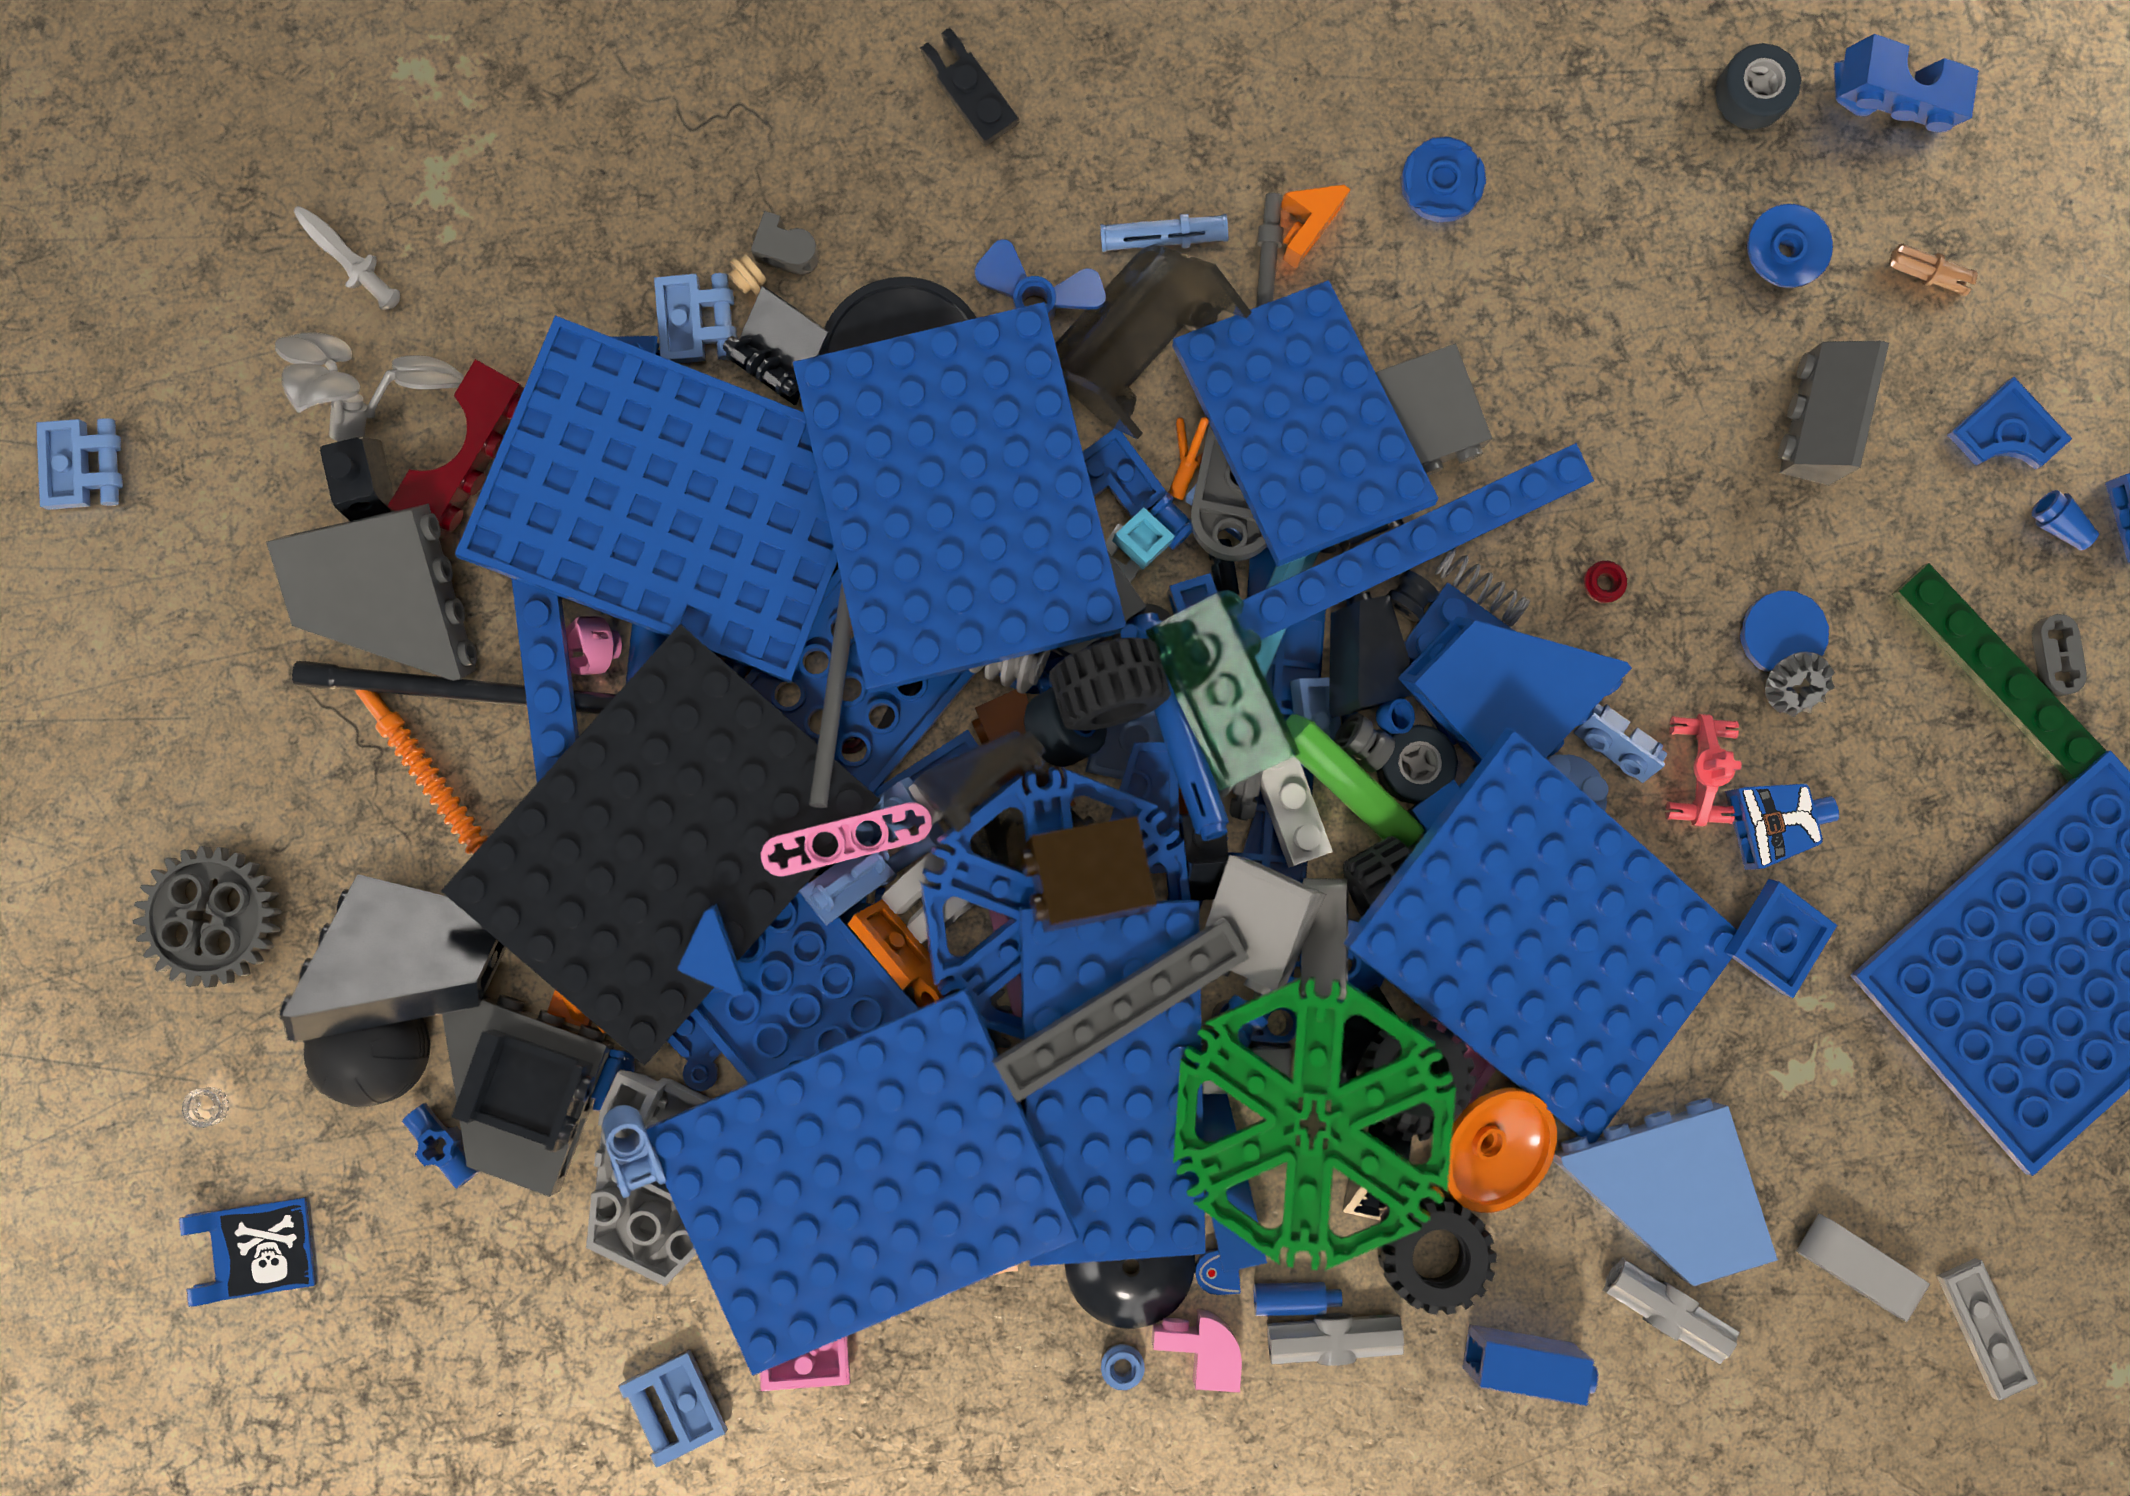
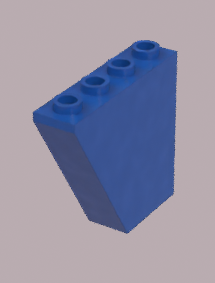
M1457 616L1398 679L1478 765L1506 728L1516 731L1545 758L1554 755L1562 748L1564 739L1575 727L1584 724L1593 715V708L1605 696L1614 693L1622 685L1623 677L1632 667L1628 662Z

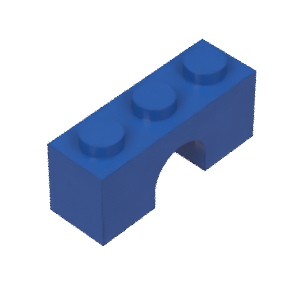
M1872 34L1846 48L1839 97L1856 102V105L1863 109H1877L1889 113L1896 120H1910L1925 125V128L1932 132H1946L1951 130L1953 126L1972 119L1978 69L1943 58L1916 71L1915 78H1913L1908 68L1909 45Z

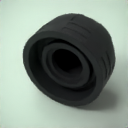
M423 1018L303 1041L306 1073L312 1084L321 1094H325L334 1101L351 1107H369L401 1097L419 1081L426 1069L430 1055V1037Z

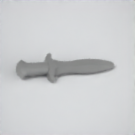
M295 207L294 213L308 235L346 270L350 278L345 283L346 287L354 289L363 285L378 300L381 310L393 309L400 301V291L389 288L374 273L377 261L375 256L369 254L366 259L358 256L326 222L305 208Z

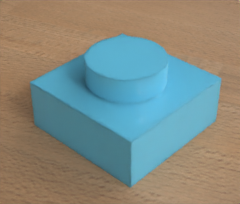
M1143 507L1114 535L1112 542L1144 570L1172 543L1175 536Z

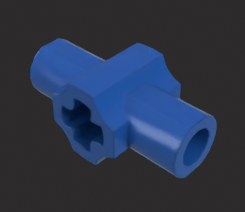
M426 1103L421 1104L402 1119L404 1125L418 1141V1150L415 1153L418 1160L424 1166H438L455 1189L460 1188L479 1173L478 1170L467 1167L460 1128L458 1126L445 1127ZM443 1138L447 1144L442 1149L443 1153L439 1154L435 1148L439 1144L438 1139Z

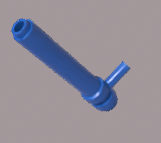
M1156 613L1138 615L1126 623L1127 627L1121 629V637L1151 639L1156 643L1171 696L1155 709L1154 713L1195 833L1201 834L1203 841L1219 838L1228 832L1226 825L1229 823L1175 666L1178 663L1173 645L1167 643L1169 632L1166 623L1160 621Z

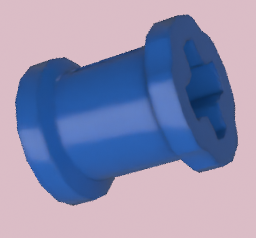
M1169 493L1149 512L1175 536L1172 543L1168 546L1173 551L1192 534L1191 520L1173 503L1174 497Z

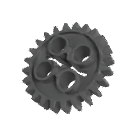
M199 846L197 855L193 850H181V861L177 858L169 857L164 859L168 871L153 869L151 874L157 883L155 885L142 884L140 887L149 895L148 900L137 901L134 904L139 909L145 910V916L133 920V924L145 926L146 932L135 938L136 942H150L151 947L143 954L144 958L159 957L160 959L154 970L160 972L171 969L170 981H181L186 976V986L188 987L199 986L201 981L205 988L217 987L218 980L222 984H232L235 982L234 972L239 976H249L251 972L247 962L263 964L265 961L258 952L259 949H273L275 946L266 938L267 933L280 932L281 929L270 923V917L282 914L281 909L270 908L269 902L277 898L279 893L265 892L264 887L272 878L270 876L255 877L260 864L249 862L244 865L246 854L235 852L230 856L229 848L217 847L213 854L211 847ZM214 879L218 880V885L216 887H214L213 884ZM191 881L197 886V895L192 902L185 895V889ZM235 888L240 895V903L235 910H232L227 900L229 893ZM205 911L212 915L211 923L209 920L203 919ZM181 923L186 926L188 931V937L182 945L176 938V930ZM224 931L230 937V947L225 953L218 946V939ZM199 947H201L203 952L201 955L197 952Z

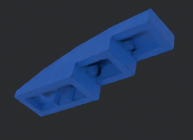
M1203 1094V1140L1212 1142L1235 1132L1236 1126L1228 1094ZM1247 1179L1227 1189L1229 1201L1258 1222L1249 1180ZM1210 1216L1224 1273L1267 1263L1265 1254Z

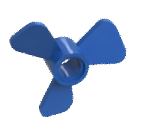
M1006 239L996 241L975 267L977 282L986 288L1013 298L1014 309L1025 307L1023 303L1030 296L1042 297L1046 301L1050 323L1055 317L1056 308L1094 310L1102 307L1106 300L1100 275L1093 269H1083L1055 287L1043 277H1027L1013 244Z

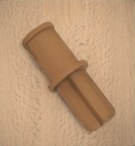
M1899 244L1893 250L1889 261L1891 268L1922 279L1923 285L1930 286L1936 284L1964 297L1972 290L1966 284L1975 285L1978 278L1976 270H1970L1945 260L1944 254L1936 253L1931 255L1905 244Z

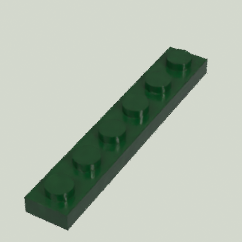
M1930 563L1921 566L1892 593L2068 781L2077 778L2106 752V749Z

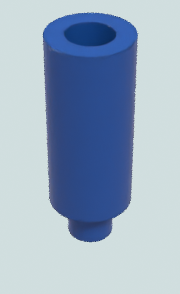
M1325 1282L1254 1283L1253 1286L1255 1316L1326 1315L1327 1307H1342L1343 1303L1342 1290L1326 1289Z

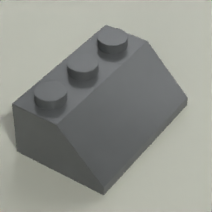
M1821 342L1802 356L1797 369V378L1801 379L1798 394L1796 393L1792 397L1787 412V417L1792 419L1789 434L1784 435L1778 450V458L1782 459L1779 473L1829 486L1861 468L1889 342Z

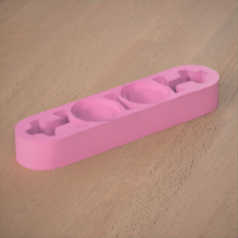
M907 802L777 835L768 840L763 846L761 861L765 869L771 874L777 876L791 875L921 841L931 830L932 818L928 809L916 802ZM913 810L916 816H924L925 823L919 825V833L911 835L908 828L895 830L894 832L898 840L888 841L889 830L882 817L883 815L892 814V823L904 820L905 811ZM871 820L880 826L882 836L877 844L865 846L858 841L856 829L863 821ZM827 831L836 836L838 849L834 855L822 857L814 851L812 842L818 833ZM805 836V851L812 862L803 864L802 854L791 857L786 868H781L779 861L771 862L769 854L776 851L775 844L783 843V847L788 850L797 848L800 844L796 837Z

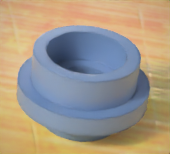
M1119 1344L1106 1351L1101 1361V1373L1109 1386L1117 1390H1129L1138 1385L1143 1378L1145 1364L1142 1355L1136 1348L1126 1344ZM1120 1359H1126L1131 1364L1130 1370L1123 1374L1118 1373L1114 1369L1115 1363Z

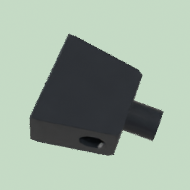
M360 436L320 447L331 501L343 516L349 521L394 511L387 507L394 494L380 440ZM361 502L370 503L367 506L361 507Z

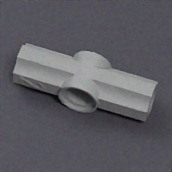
M1621 1259L1613 1266L1606 1277L1603 1291L1641 1314L1644 1321L1676 1341L1681 1339L1692 1346L1691 1348L1719 1364L1731 1356L1737 1345L1739 1332L1700 1308V1303L1665 1281L1663 1284L1651 1277L1650 1274L1624 1259Z
M1326 1313V1315L1314 1316V1320L1267 1323V1340L1271 1364L1279 1365L1317 1361L1321 1365L1339 1366L1354 1363L1357 1360L1356 1358L1403 1355L1404 1336L1399 1314L1353 1317L1352 1314Z

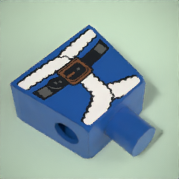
M1807 784L1743 787L1725 791L1728 806H1733L1735 809V813L1731 814V816H1735L1733 825L1745 870L1769 867L1822 844L1823 837L1819 825L1839 820V809L1835 799L1832 796L1813 800Z

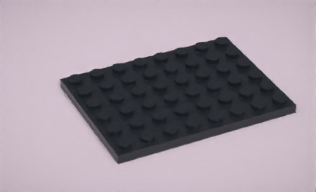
M679 624L446 884L441 892L645 1066L714 988L712 985L677 970L706 909L717 904L738 961L799 893V890L821 868L818 867L787 876L771 874L765 869L761 861V852L768 840L777 835L870 812L881 799L834 759L827 807L818 808L810 806L818 744L682 624ZM820 832L813 839V849L819 856L829 857L838 849V840L830 832ZM805 836L796 837L800 844L797 848L788 850L783 847V843L775 844L776 851L769 854L771 862L779 861L781 868H786L791 857L801 854L803 864L812 862L805 851Z

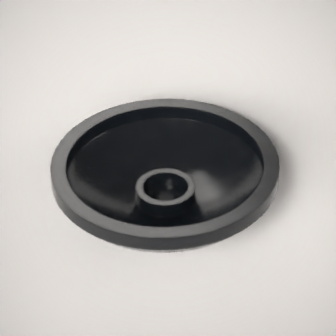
M1195 1255L1134 1259L1139 1263V1269L1133 1274H1128L1123 1270L1122 1266L1126 1260L1065 1264V1273L1073 1296L1080 1306L1092 1317L1113 1327L1126 1329L1142 1328L1162 1321L1181 1305L1193 1282Z

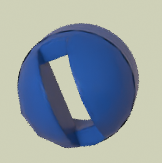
M1395 699L1382 703L1376 712L1378 726L1390 734L1406 733L1414 724V709L1410 702L1405 699Z

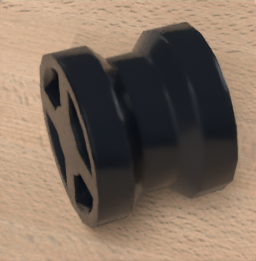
M1407 570L1399 577V586L1396 589L1390 590L1387 595H1390L1394 610L1411 621L1420 622L1425 615V606L1437 599L1439 591L1421 575Z

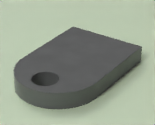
M1208 427L1191 509L1192 532L1198 544L1210 555L1227 561L1246 560L1262 552L1267 547V544L1211 427ZM1226 528L1236 529L1241 534L1242 541L1234 547L1224 546L1218 540L1219 532Z

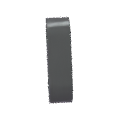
M2056 614L2040 619L2032 630V642L2039 680L2054 696H2065L2078 692L2085 685L2087 671L2080 630L2077 623L2071 617L2064 614ZM2052 629L2062 630L2063 638L2058 640L2054 638L2049 639L2048 631ZM2060 671L2069 672L2070 680L2065 682L2057 681L2055 673Z

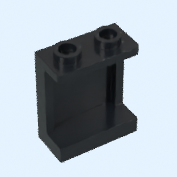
M495 1029L482 1031L451 1118L465 1123L477 1121L546 1145L545 1150L554 1153L562 1149L564 1144L570 1145L576 1135L580 1120L574 1117L580 1101L586 1102L592 1091L595 1077L591 1076L590 1072L593 1063Z

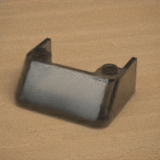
M1150 245L1139 251L1104 289L1106 294L1104 305L1094 310L1086 309L1055 343L1067 391L1103 423L1135 439H1138L1143 432L1130 418L1134 412L1137 397L1129 387L1182 328L1194 331L1213 324L1217 321L1218 315L1223 310L1243 318H1247L1252 313L1216 264L1160 245Z

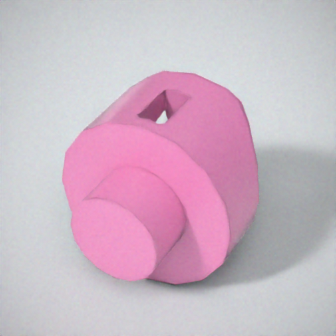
M579 616L566 628L570 667L573 674L591 675L605 673L610 667L612 659H617L621 654L622 642L619 633L611 630L609 624L602 617ZM573 652L583 653L581 657H572Z

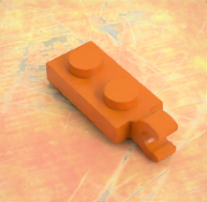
M883 899L852 917L848 923L849 927L902 990L910 986L913 987L914 998L920 1008L949 995L948 993L943 996L937 988L940 982L937 986L933 982L928 950L923 944H920L909 931L907 925L892 911Z

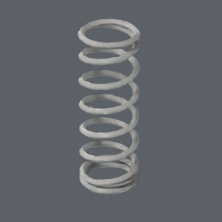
M1456 547L1451 549L1436 569L1435 574L1437 575L1442 571L1440 576L1445 578L1464 560L1453 582V586L1457 587L1476 569L1465 591V595H1470L1488 578L1477 600V604H1482L1501 586L1489 611L1494 613L1513 595L1502 617V622L1505 621V624H1509V627L1513 626L1527 609L1530 600L1526 599V596L1522 597L1513 607L1518 595L1517 590L1510 591L1500 600L1505 589L1504 581L1498 582L1487 592L1493 579V573L1485 574L1475 583L1481 566L1480 564H1475L1463 574L1468 563V555L1460 557L1449 568L1456 554Z

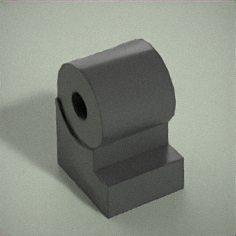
M764 211L751 248L755 261L799 275L812 272L817 267L820 257L814 237L810 232L800 228L785 230L781 216Z

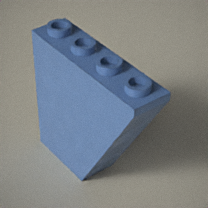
M1711 1098L1695 1100L1685 1104L1687 1111L1671 1115L1670 1111L1656 1112L1644 1117L1645 1124L1629 1128L1627 1123L1610 1126L1602 1130L1604 1136L1599 1137L1596 1142L1589 1144L1586 1136L1575 1137L1561 1143L1562 1149L1555 1151L1553 1161L1679 1278L1693 1286L1778 1260L1727 1105L1716 1102L1712 1103Z

